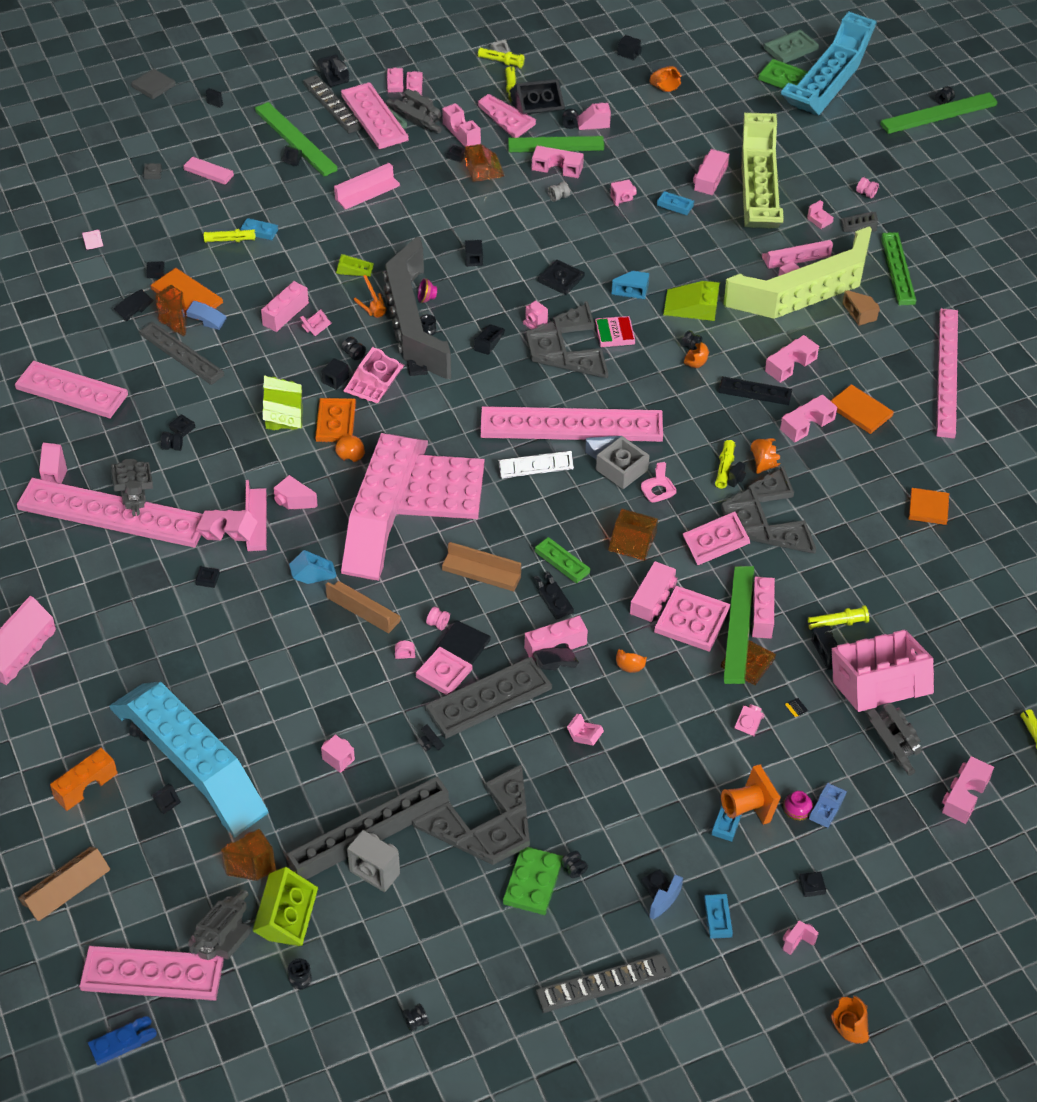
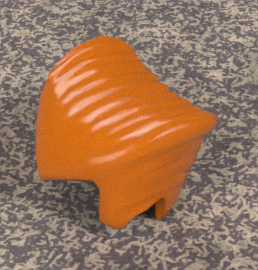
M674 66L664 67L651 75L650 83L664 92H671L680 86L681 74Z
M773 438L756 439L751 444V451L756 461L757 474L780 465V463H777L780 455L776 454V446L772 445V441H776Z
M855 996L853 998L841 997L838 1008L831 1015L833 1024L847 1041L858 1044L868 1042L867 1005Z

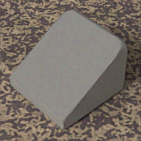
M505 39L494 42L490 46V49L494 51L511 52Z

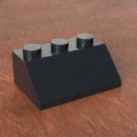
M558 79L516 83L509 90L512 104L521 114L565 110Z

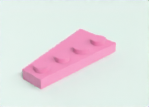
M489 94L478 101V106L513 138H518L536 125V119L526 114H521L514 107Z

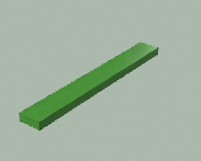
M989 92L881 120L880 125L890 134L997 105V100Z
M269 102L255 107L256 113L292 147L302 150V156L320 174L325 177L337 171V166Z
M740 566L734 569L724 684H745L754 566Z

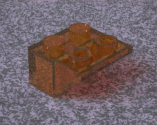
M482 144L465 146V162L473 182L504 177L503 169L494 152Z
M169 285L156 294L159 320L162 324H166L174 332L184 337L186 335L187 315L183 292L173 285Z
M621 509L614 526L609 551L645 561L657 534L658 519Z
M260 829L247 833L243 838L229 843L221 849L227 876L258 881L269 875V873L276 871L273 848Z

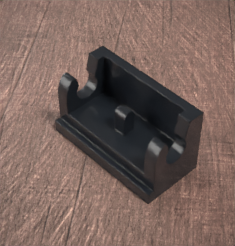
M830 625L814 628L811 639L827 670L833 669L832 648L838 645L831 631L833 629Z

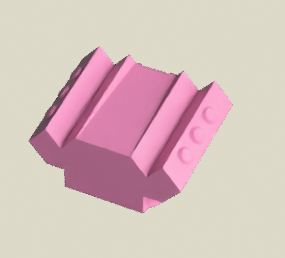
M372 347L358 366L344 392L358 396L361 399L364 398L370 402L379 403L405 365L389 358L382 350Z

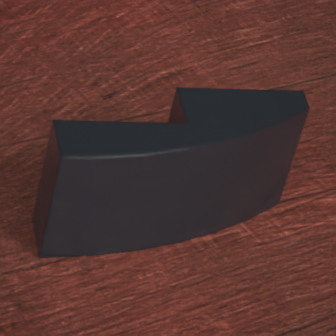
M141 289L125 298L113 309L127 322L138 310L142 313L154 300Z
M548 648L533 653L537 665L543 670L556 671L560 665L576 668L579 664L572 649Z

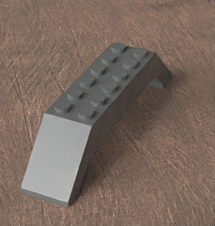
M415 237L385 264L386 271H383L384 282H386L384 284L385 295L388 294L386 296L387 305L391 306L389 307L390 317L394 318L392 319L393 329L397 330L395 331V339L399 341L398 351L402 353L405 361H416V364L421 367L423 365L427 366L428 371L445 379H451V352L448 341L443 342L423 332L411 284L419 274L424 273L423 245L421 238Z

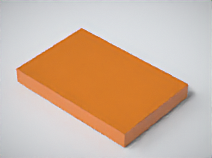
M852 384L831 400L837 406V413L869 434L873 433L890 419L894 411Z
M320 398L316 442H338L341 437L353 435L356 399Z

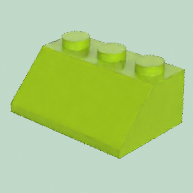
M287 867L269 873L253 932L271 942L302 946L318 887Z

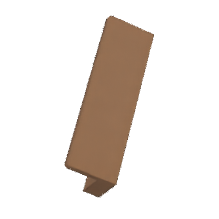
M452 542L448 544V555L442 564L443 571L515 591L521 579L520 562Z
M338 581L335 585L329 582L326 583L328 599L383 631L390 633L401 621V617L342 582Z
M90 846L18 897L22 905L30 909L35 919L40 921L110 871V868L98 848Z

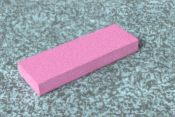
M192 157L184 165L185 171L224 185L234 176L233 171L195 157Z

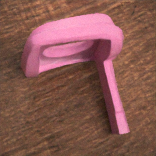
M665 462L657 463L655 468L656 477L647 479L641 484L642 492L648 501L652 503L671 498L676 494L675 486L669 478L665 477ZM662 486L666 489V492L661 495H655L652 493V488Z

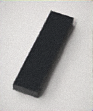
M722 376L719 393L789 405L792 389Z

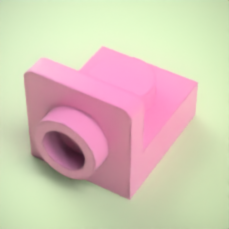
M821 200L809 207L807 219L820 229H823L833 223L834 217L822 209L823 202Z

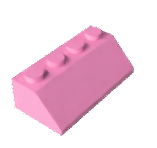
M29 596L0 628V682L5 685L17 676L21 668L28 664L30 658L42 648L45 641L56 630L53 617L32 596Z

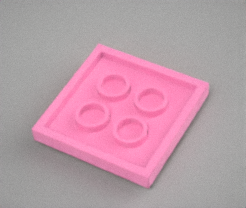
M676 586L655 626L654 632L710 652L730 611L731 604Z

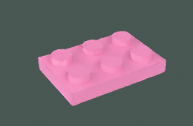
M736 512L683 533L697 566L750 544V539Z

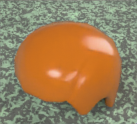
M703 342L695 344L697 346L696 350L688 351L684 359L685 365L692 368H700L706 363L709 350Z
M349 435L339 439L335 446V451L343 461L350 459L353 462H357L364 456L365 447L358 437Z
M622 649L618 650L616 656L617 665L628 673L641 671L644 669L647 657L626 653Z

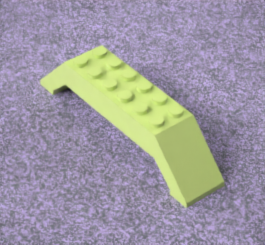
M744 113L742 182L745 227L778 228L784 220L783 208H779L776 162V114Z
M869 226L856 231L851 250L770 280L746 277L742 274L727 278L723 305L728 308L775 319L859 287L872 229Z

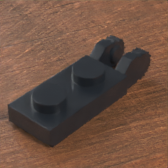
M544 572V579L548 584L545 586L538 575L533 577L539 595L556 620L574 613V608L558 584L554 582L550 572Z

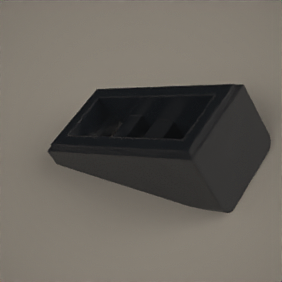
M489 324L474 339V350L489 355L505 333V329Z

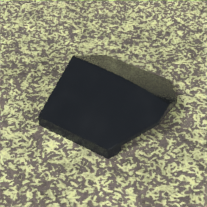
M337 54L317 60L321 78L330 88L349 82V70L346 64L338 58Z

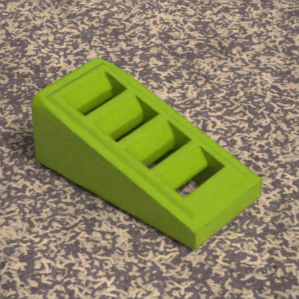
M341 254L336 273L341 275L371 276L374 263Z

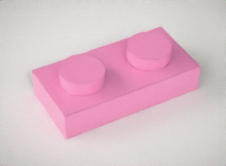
M403 68L387 69L388 92H403Z
M407 72L406 90L407 88L412 91L416 90L422 96V72Z

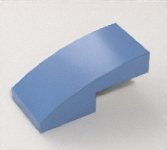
M193 301L186 311L187 317L202 320L203 326L220 330L227 319L218 310L197 301Z
M827 783L810 814L809 820L829 828L847 791Z
M675 875L667 892L658 890L650 909L651 919H655L664 913L676 900L682 889V877Z

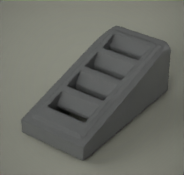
M876 212L842 218L844 232H856L869 226L872 231H877L878 218Z

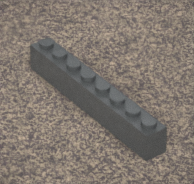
M437 776L287 853L289 868L307 880L347 859V848L362 830L369 834L373 833L380 840H383L412 825V820L449 802L448 790Z

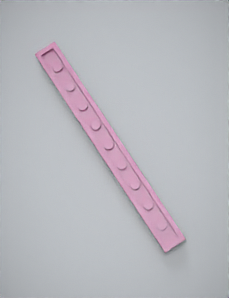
M940 309L937 436L955 438L958 310Z

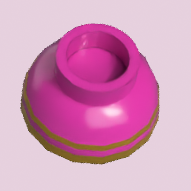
M425 278L421 280L418 287L417 298L421 303L428 302L430 299L434 300L437 295V287L433 286L431 281Z
M796 791L786 796L783 802V810L788 817L794 820H803L810 816L813 810V803L806 793Z

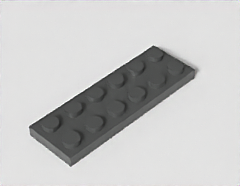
M529 657L427 704L426 711L444 738L447 739L551 690L552 684L534 659Z

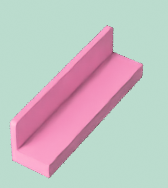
M390 163L334 186L335 200L344 209H348L399 187L400 183L393 177V166Z
M831 240L770 251L762 254V258L768 269L781 267L791 262L797 264L831 257L833 243Z
M246 480V511H249L252 517L258 521L250 540L246 541L247 551L267 550L266 488L250 489L249 480Z

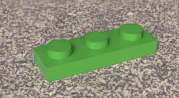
M549 537L535 547V553L576 584L590 573V568Z

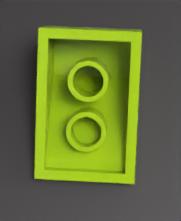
M700 281L668 289L664 315L715 321L720 283Z

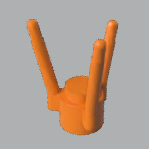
M364 275L363 277L374 300L370 303V309L357 298H354V301L366 310L370 316L382 317L387 311L382 295L378 293V300L367 275Z

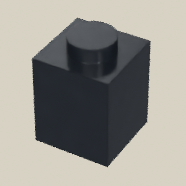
M624 35L618 42L617 55L634 60L641 54L640 39Z
M465 240L466 267L483 266L482 240Z
M335 358L321 370L322 383L336 390L349 378L348 364Z

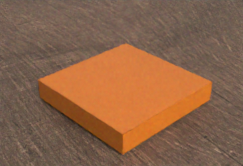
M912 488L909 520L947 525L949 493Z

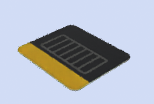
M799 698L785 704L794 717L808 712V709Z

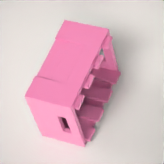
M907 630L896 631L889 635L875 636L872 639L866 638L851 644L845 643L832 648L833 683L858 712L876 708L879 705L934 693L933 657Z

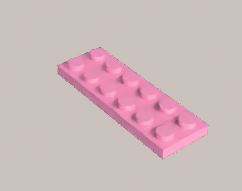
M370 82L341 90V96L379 149L408 141L407 133Z
M36 361L30 364L15 383V387L18 390L107 418L113 416L128 396L127 389Z
M89 946L80 989L81 991L216 1000L224 959L216 956L211 960H204L199 958L198 954Z

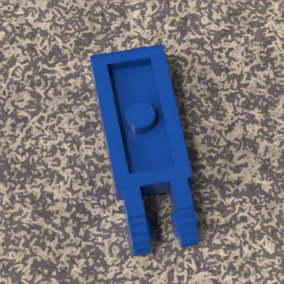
M150 1017L139 1018L133 1024L130 1023L88 1042L96 1064H103L140 1047L141 1044L156 1037L157 1032L154 1028L144 1030L138 1036L136 1032L151 1024Z

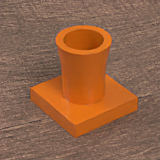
M761 765L753 766L745 787L725 789L721 793V803L729 818L733 819L754 809L763 825L771 822L781 798Z

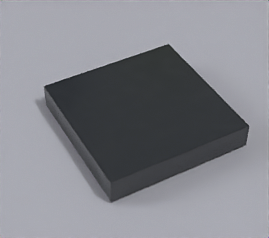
M556 259L538 277V282L567 295L585 277V272Z
M456 620L436 646V650L441 647L472 665L490 642L491 636Z

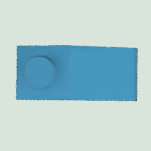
M631 271L613 279L612 294L645 299L650 273Z
M305 550L289 563L293 579L306 584L334 579L337 576L332 561Z

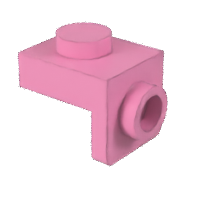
M322 310L318 311L308 320L304 316L300 317L304 322L302 324L303 328L307 333L311 331L314 336L331 324Z
M752 704L749 707L743 706L735 729L755 736L761 719L765 716L761 712L762 709Z
M576 714L567 726L574 742L594 745L604 732L601 725L586 723L581 714Z
M799 920L792 930L788 929L783 937V941H785L783 951L791 955L802 939L814 945L818 932L811 925Z

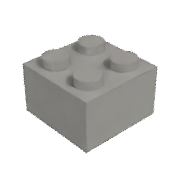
M623 436L597 455L596 470L622 489L648 471L649 454Z
M362 830L347 848L350 872L381 891L386 892L399 876V851L394 845L381 841L375 834H369Z

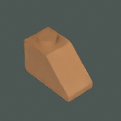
M849 290L844 292L842 304L858 325L877 320L880 308L872 297Z

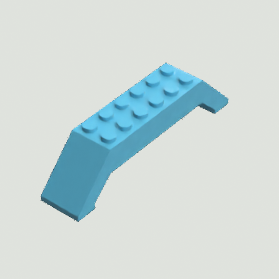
M848 12L842 19L840 28L831 46L797 86L788 83L781 91V95L790 105L812 114L820 115L859 67L876 21Z
M162 682L142 683L109 705L110 709L121 721L131 719L206 796L221 820L222 825L234 837L268 814V809L238 758Z

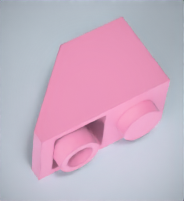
M42 444L39 470L41 480L62 484L67 467L61 445Z

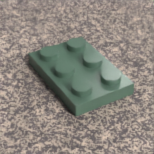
M801 29L765 43L764 46L767 52L783 63L809 54L819 48V44Z

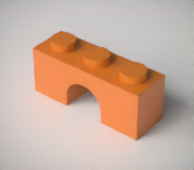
M102 748L98 749L50 784L54 799L68 811L84 799L83 791L89 783L96 781L102 786L118 774L115 761Z

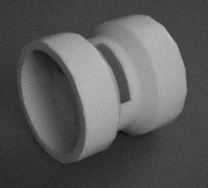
M563 181L558 183L557 186H549L548 193L551 200L555 202L560 200V198L569 197L570 189L568 184Z

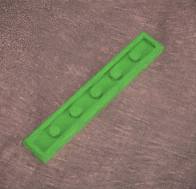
M603 136L508 138L509 152H535L537 146L565 151L604 150Z
M882 233L881 239L898 305H915L916 297L899 233Z

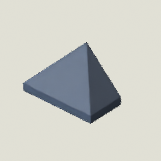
M621 436L586 438L585 452L597 460V455Z

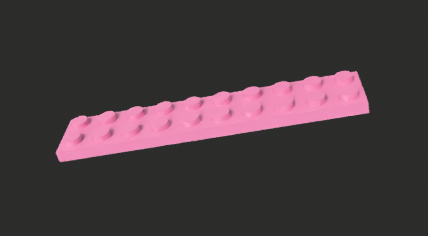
M482 407L481 438L586 440V438L623 436L629 441L663 442L662 410Z
M36 478L30 480L17 503L18 510L194 548L201 537V534L196 530L203 516L201 513L146 502L144 504L145 507L139 509L140 515L137 516L136 514V516H133L132 509H125L121 496Z

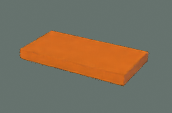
M177 268L151 284L153 291L184 312L188 310L193 301L201 302L214 309L223 304V298Z

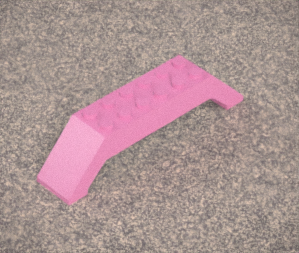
M381 433L350 513L341 574L379 581L384 567L390 530L417 456L424 455L426 451L427 440Z

